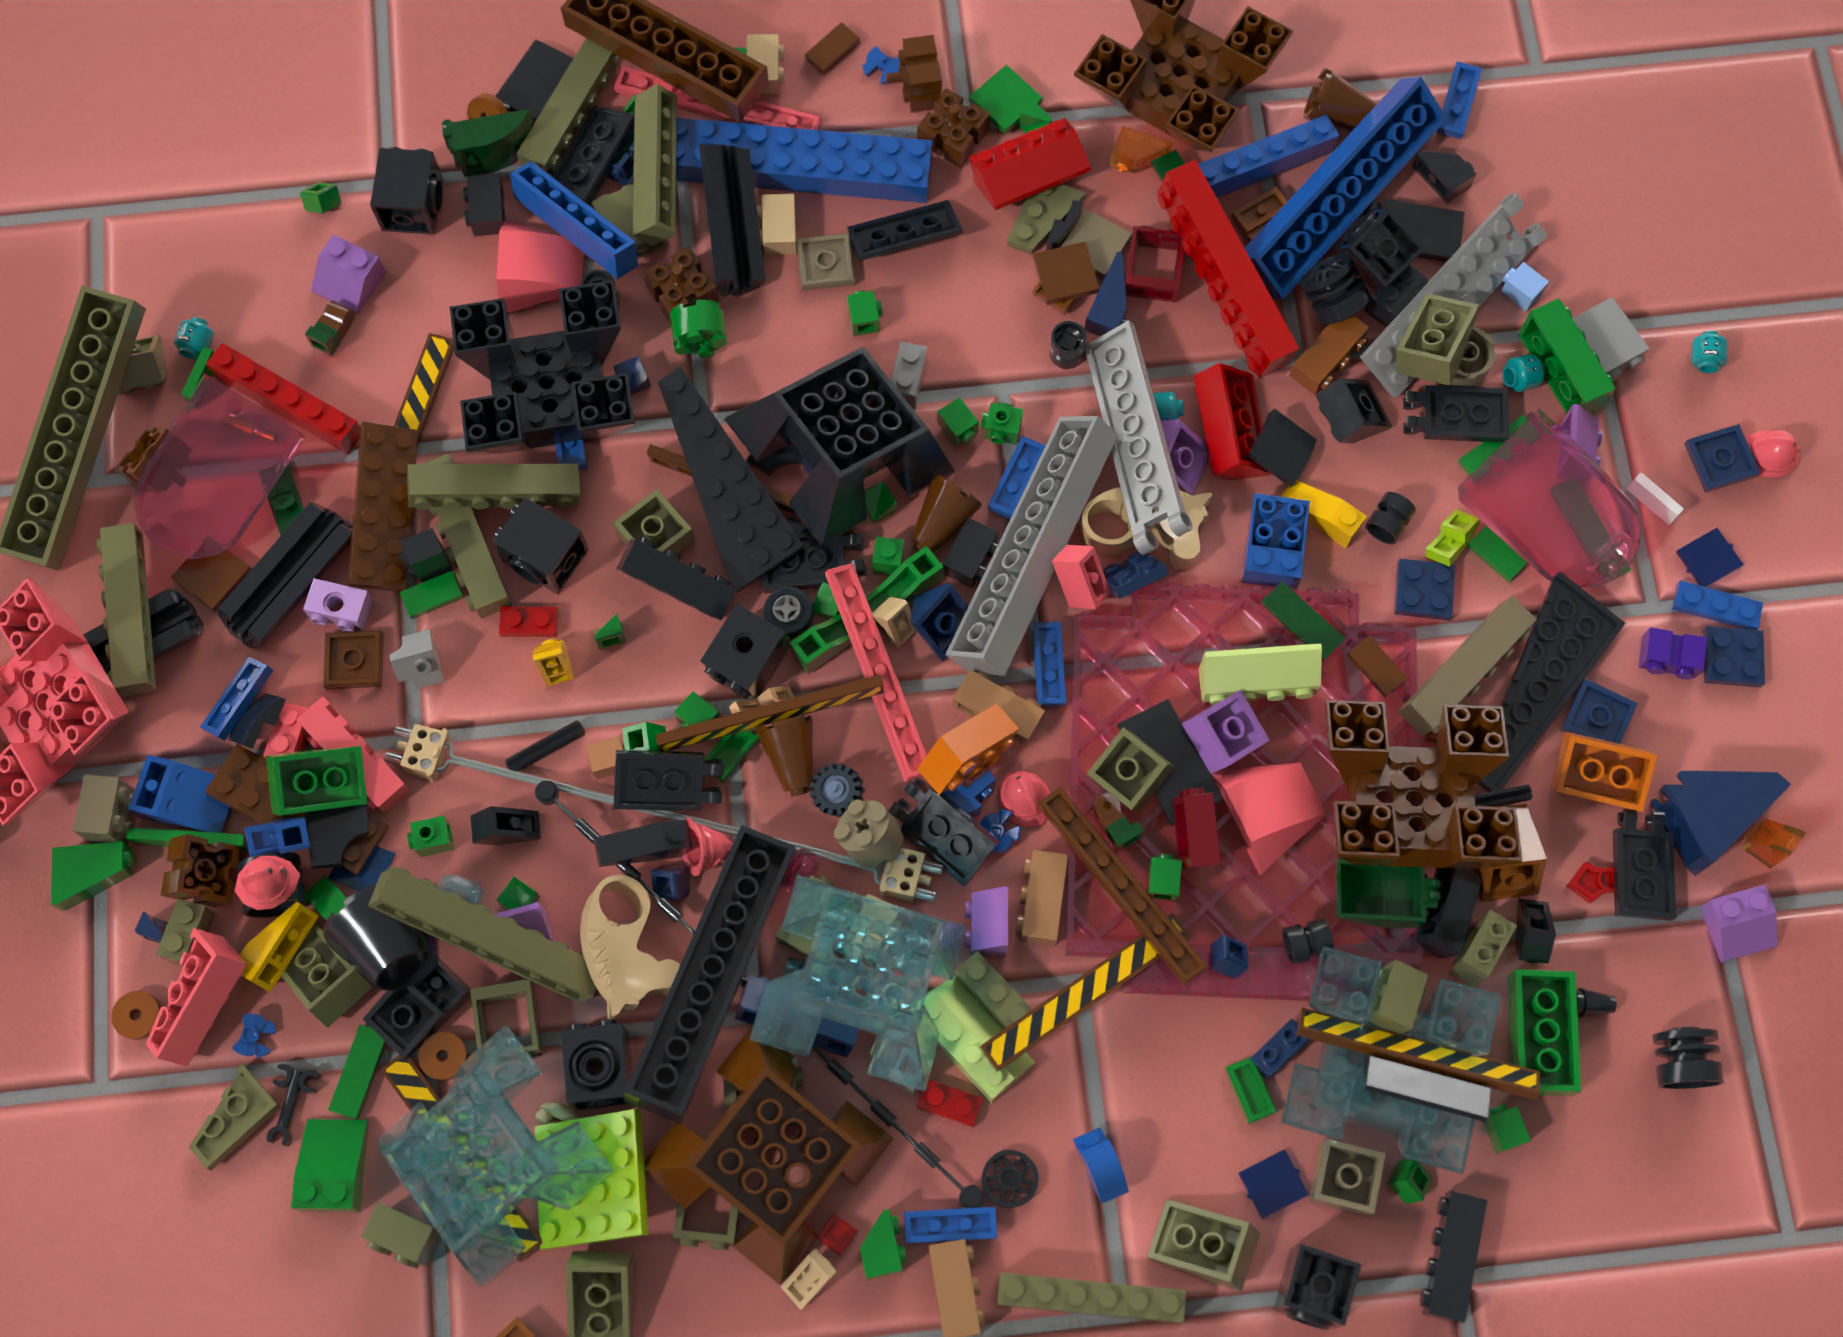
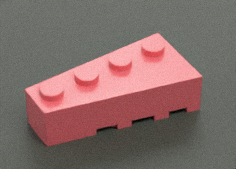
M323 696L296 719L310 734L306 739L316 750L321 748L361 746L367 805L373 811L378 807L383 814L387 813L410 792L402 780L375 754L373 749L335 711Z
M193 928L190 936L191 939H194L190 952H184L179 962L184 965L179 979L176 982L172 981L168 989L169 1003L167 1007H161L146 1043L157 1059L188 1067L192 1058L198 1053L201 1042L212 1028L216 1016L227 1002L232 988L242 976L247 964L224 937L197 928Z

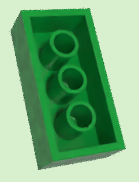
M1560 298L1531 310L1518 336L1528 353L1538 357L1544 364V379L1565 414L1567 415L1573 404L1580 405L1592 415L1601 412L1615 391L1614 381L1609 374L1605 373L1600 365L1598 354L1589 347L1583 330L1576 326L1570 309L1564 306Z
M1515 969L1507 975L1510 1063L1540 1072L1539 1096L1572 1097L1581 1092L1576 972Z

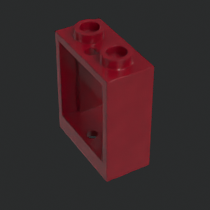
M1148 225L1133 226L1125 280L1126 296L1177 303L1184 259V248L1182 245L1184 240L1179 232L1176 233L1173 229H1154ZM1137 245L1176 250L1173 280L1134 275Z
M1203 788L1180 791L1179 797L1172 798L1178 858L1182 861L1181 868L1221 864L1213 792L1204 793Z

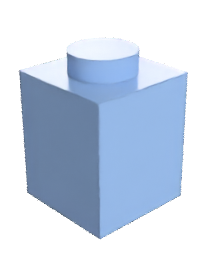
M1523 262L1517 269L1512 267L1504 276L1503 281L1505 284L1501 293L1526 312L1543 294L1549 281Z

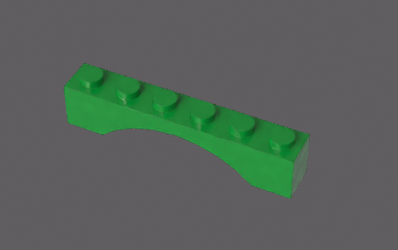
M927 546L904 561L894 573L866 596L872 613L890 597L904 599L909 603L914 600L915 596L922 594L943 579L944 567ZM838 614L823 623L812 626L790 642V648L795 659L806 673L810 674L852 643L842 617Z

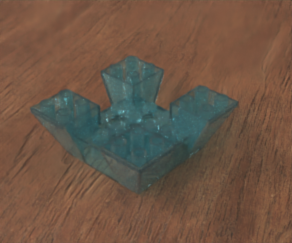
M797 874L781 930L811 938L803 969L766 982L750 1040L808 1057L821 1020L826 1018L877 1034L867 1070L868 1075L925 1091L940 1033L924 1005V999L931 974L953 980L966 925L911 908L909 910L862 896L854 891ZM871 933L878 934L881 940L874 939ZM833 952H840L845 958L840 959ZM863 961H870L874 967H867ZM892 969L900 970L904 976H897L893 973ZM861 988L866 991L867 995H860L855 989Z
M1323 946L1309 1006L1314 1011L1384 1029L1369 1022L1382 962ZM1440 979L1425 1012L1417 1011L1419 1019L1416 1026L1402 1034L1476 1055H1488L1501 995ZM1323 1043L1317 1069L1295 1063L1281 1120L1282 1124L1342 1140L1346 1121L1394 1134L1401 1157L1464 1174L1475 1119L1382 1095L1381 1102L1373 1101L1369 1091L1365 1090L1364 1053ZM1348 1051L1355 1052L1358 1055V1065L1351 1064L1347 1060L1346 1054Z
M507 1025L503 1026L460 1065L448 1094L431 1110L427 1111L421 1102L417 1103L376 1140L385 1159L452 1253L479 1287L487 1283L526 1248L504 1218L521 1202L530 1197L565 1210H570L614 1171L579 1122H575L538 1142L509 1102L540 1076L542 1072ZM491 1138L494 1141V1146L491 1145ZM487 1182H488L489 1187H490V1190H489V1191H488L487 1186H486V1185H487Z

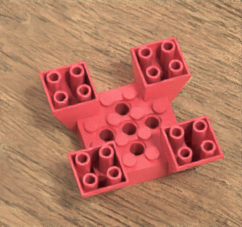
M27 578L0 606V629L15 653V656L5 666L0 665V726L11 743L0 754V822L3 826L11 823L54 787L129 713L75 620L32 578Z

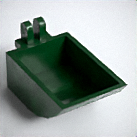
M530 109L456 122L446 119L442 122V134L447 148L450 149L451 155L453 154L456 168L461 167L464 177L497 172L519 160L517 152L532 129L534 121Z
M1336 859L1337 917L1344 921L1376 927L1418 929L1428 919L1429 908H1438V901L1441 899V893L1437 892L1440 888V880L1428 878L1427 874H1425V867L1354 865L1343 859Z

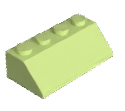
M1321 644L1205 652L1198 669L1202 702H1210L1211 705H1214L1239 690L1242 691L1248 703L1256 701V698H1267L1269 701H1279L1284 699L1285 696H1296L1298 699L1311 698L1314 694H1317L1321 686L1322 646Z
M955 976L933 989L911 1009V1017L991 1104L1035 1064L1034 1060L1025 1053L999 1072L994 1070L979 1047L1004 1030V1028Z

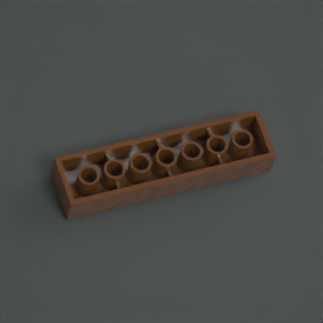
M566 0L560 8L565 27L739 123L769 84L766 65L647 0Z

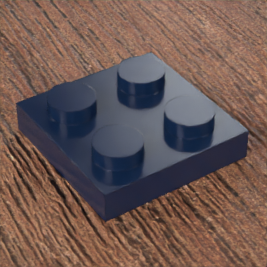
M1739 424L1688 439L1684 443L1705 493L1756 478L1760 474Z
M1139 552L1128 556V560L1120 564H1111L1103 569L1110 592L1119 599L1169 575L1166 564L1148 553L1142 555Z
M1399 558L1397 562L1394 615L1450 621L1453 613L1455 565L1452 564L1449 567L1442 563Z
M1711 626L1704 628L1703 637H1707L1704 683L1760 688L1765 685L1764 630Z
M1584 679L1580 684L1561 731L1620 744L1638 703Z

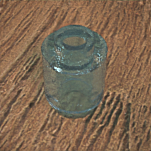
M445 874L438 886L439 889L447 893L454 892L462 895L465 901L473 905H479L484 894L480 882L456 874L451 876Z

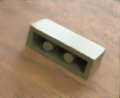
M978 951L956 970L955 977L1004 1029L1032 1010Z

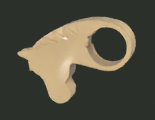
M1121 487L1098 495L1083 510L1079 526L1080 539L1084 546H1094L1099 556H1118L1134 546L1133 533ZM1180 491L1185 512L1190 517L1193 529L1180 537L1176 536L1169 526L1168 518L1150 527V531L1157 537L1159 542L1170 550V562L1177 569H1189L1196 563L1201 548L1198 531L1201 525H1204L1208 516L1206 507L1210 503L1212 493L1192 496ZM1103 512L1113 513L1117 516L1121 515L1124 522L1128 523V533L1118 539H1104L1091 530L1088 520L1095 514Z
M625 875L609 876L598 884L587 899L580 923L583 956L595 986L607 1001L608 1020L614 1019L621 1010L633 1011L643 998L666 996L680 967V964L674 960L666 959L658 962L653 956L637 949L638 939L650 912V899L645 888L637 880ZM607 891H615L629 898L636 911L635 922L626 925L621 924L620 926H617V923L611 920L608 922L599 905L600 894Z

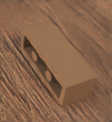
M970 670L953 697V707L974 717L997 703L1019 728L1012 739L1027 747L1044 719L1045 710L1041 709L1042 706L1035 700L1030 698L1025 700L1017 696V692L1007 685H1002L1001 687L993 683L992 678L980 671L975 673Z
M1033 850L1032 858H1026L1024 875L1029 876L1028 887L1022 886L1020 903L1025 904L1024 915L1018 914L1016 932L1022 933L1021 941L1050 946L1056 945L1068 859L1067 854Z
M965 1239L929 1245L943 1337L980 1335V1328L986 1326L983 1308H976L975 1296L980 1295L978 1278L971 1277L969 1265L975 1264L972 1245L966 1246Z

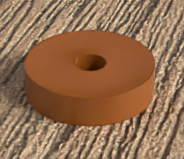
M488 93L478 95L469 102L467 107L468 119L485 117L487 114L491 116L508 113L501 100Z
M129 992L120 997L112 1009L111 1020L113 1027L120 1035L128 1039H145L151 1033L161 1005L155 997L146 992ZM136 1011H140V1018L133 1020V1014Z
M438 1032L429 1036L421 1045L418 1055L419 1064L423 1072L432 1079L449 1081L458 1077L464 1071L468 1062V1050L465 1043L455 1034ZM448 1052L447 1060L439 1061L440 1053Z

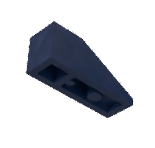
M1118 251L1086 317L1085 331L1100 337L1129 320L1125 318L1127 305L1123 254Z

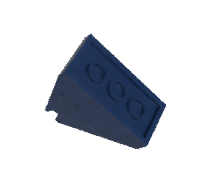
M1682 770L1677 773V779L1683 785H1663L1660 789L1661 793L1667 798V803L1661 804L1656 799H1652L1651 804L1656 812L1665 813L1666 832L1673 833L1674 846L1685 867L1696 876L1713 864L1791 784L1778 772Z

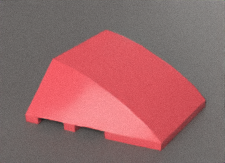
M506 220L499 231L496 275L498 299H505L508 314L524 308L525 310L533 309L534 305L546 301L552 303L560 300L559 289L581 285V280L584 277L585 253L561 235Z
M1301 763L1224 769L1210 774L1246 841L1247 851L1260 876L1326 815Z

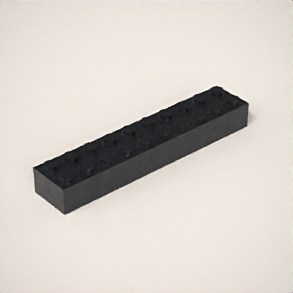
M741 825L626 1088L624 1102L675 1123H682L793 860L796 846Z

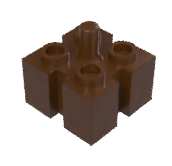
M934 35L902 39L903 50H898L899 72L886 73V83L903 82L904 103H909L911 113L934 110V103L942 92V78Z
M945 88L934 103V114L928 111L917 126V139L932 140L933 153L938 149L944 151L945 160L962 168L973 153V142L979 145L989 131L990 112L974 103L970 107L963 105V97Z
M690 246L671 255L672 263L664 266L662 262H659L643 271L646 287L655 301H660L662 311L670 324V312L679 304L683 303V308L695 306L696 300L719 302L716 285L706 270L702 272L700 261Z
M147 426L135 441V446L131 452H127L114 469L140 490H150L160 494L166 491L173 482L180 487L185 485L187 478L175 469L178 468L180 470L188 463L190 459L188 455L193 449L168 429H157L156 427Z
M188 834L170 838L166 861L173 863L172 871L164 873L160 896L182 900L194 898L193 903L211 907L231 904L235 881L229 880L228 877L229 871L237 869L240 846L223 842L208 844V839Z

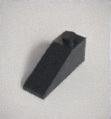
M687 819L658 822L593 839L599 867L681 858L692 848Z

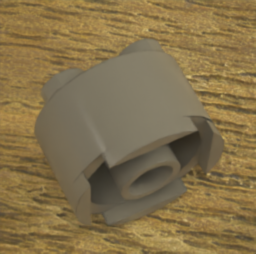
M1473 327L1460 367L1451 385L1448 386L1477 387L1486 379L1495 362L1496 353L1493 347V340L1483 330Z
M854 800L851 802L848 810L842 815L834 830V836L838 843L863 868L879 867L877 864L885 860L888 863L898 854L903 844V834L901 833L899 823L885 806L877 801Z

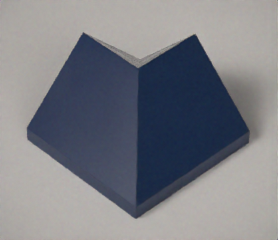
M950 583L915 596L911 618L912 626L942 662L947 658L945 654L968 609V605Z

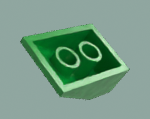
M361 746L266 755L272 814L280 816L367 804Z
M307 1119L294 1174L292 1209L310 1212H361L368 1120Z

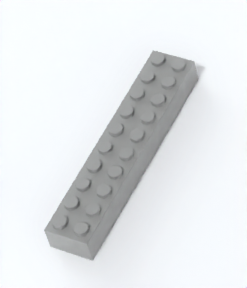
M1099 416L1059 417L945 654L966 672L971 670L975 673L980 671L985 674L1005 676L1018 646L1022 642L1026 629L1055 571L1052 560L1068 544L1074 527L1079 521L1082 510L1091 495V491L1102 472V468L1118 436Z

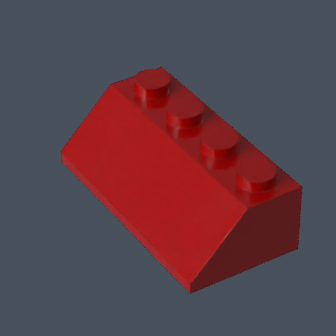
M1066 118L1056 120L1051 124L1029 131L1022 136L1007 140L1000 145L969 157L974 183L995 211L1092 171L1078 134Z
M1220 362L1195 374V392L1199 400L1200 418L1204 426L1205 443L1208 447L1209 465L1213 476L1231 481L1271 475L1269 471L1248 457L1254 438L1263 429L1253 374Z

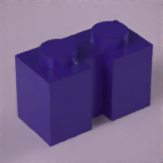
M1650 627L1642 636L1639 668L1647 669L1652 674H1675L1677 678L1685 680L1696 678L1704 670L1707 637L1685 633L1681 636L1673 634V631Z

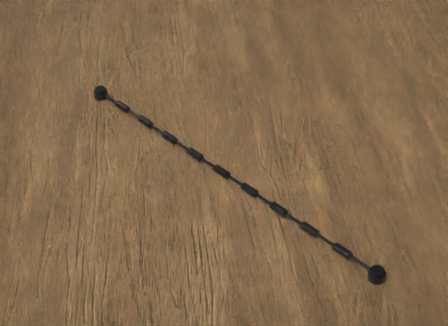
M545 780L536 786L535 796L538 801L543 805L556 803L575 822L574 827L594 844L593 839L601 835L583 818L578 819L558 800L560 792L556 784ZM631 864L615 865L623 874L637 880L658 901L657 906L675 923L679 921L694 935L695 930L682 919L684 914L666 897L661 899L640 879L642 874ZM744 977L742 978L741 986L743 988L745 987L749 977H747L746 979ZM809 1045L828 1063L826 1067L845 1086L849 1083L872 1105L869 1108L888 1127L893 1125L915 1146L914 1152L932 1169L937 1167L961 1190L959 1200L963 1208H979L982 1205L984 1195L979 1187L975 1185L963 1187L939 1164L941 1160L922 1141L918 1144L895 1122L897 1118L879 1100L874 1102L852 1081L854 1077L835 1058L830 1060L819 1048Z

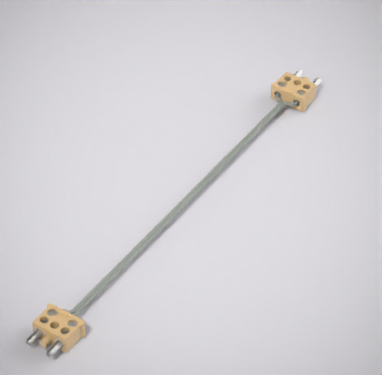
M418 724L414 725L413 730L397 726L396 730H394V735L409 739L408 743L398 741L396 750L402 751L404 754L402 756L387 752L384 757L385 762L400 765L403 773L429 779L431 783L437 780L439 772L446 770L449 764H456L535 785L548 780L453 755V745L450 743L451 738L446 729L437 730ZM448 747H449V757H450L451 759H450V760H447V761L444 763V765L442 766L443 761H444V758H445V755H446L447 750H448ZM552 781L556 784L559 791L613 804V796ZM636 810L672 820H683L689 817L697 824H702L709 829L737 836L740 829L669 810ZM779 839L796 846L795 851L863 868L850 856ZM901 848L891 861L886 862L882 880H879V872L876 868L863 869L874 872L875 882L880 885L879 895L881 898L886 896L913 903L915 897L932 902L935 900L936 892L918 888V884L930 886L932 876L921 874L922 870L940 875L943 865L926 861L925 853Z

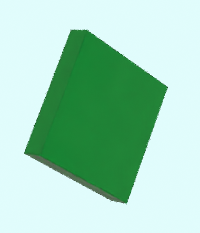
M1006 64L969 96V102L990 112V121L1006 134L1020 122L1021 112L1034 102L1038 103V105L1043 103V97Z

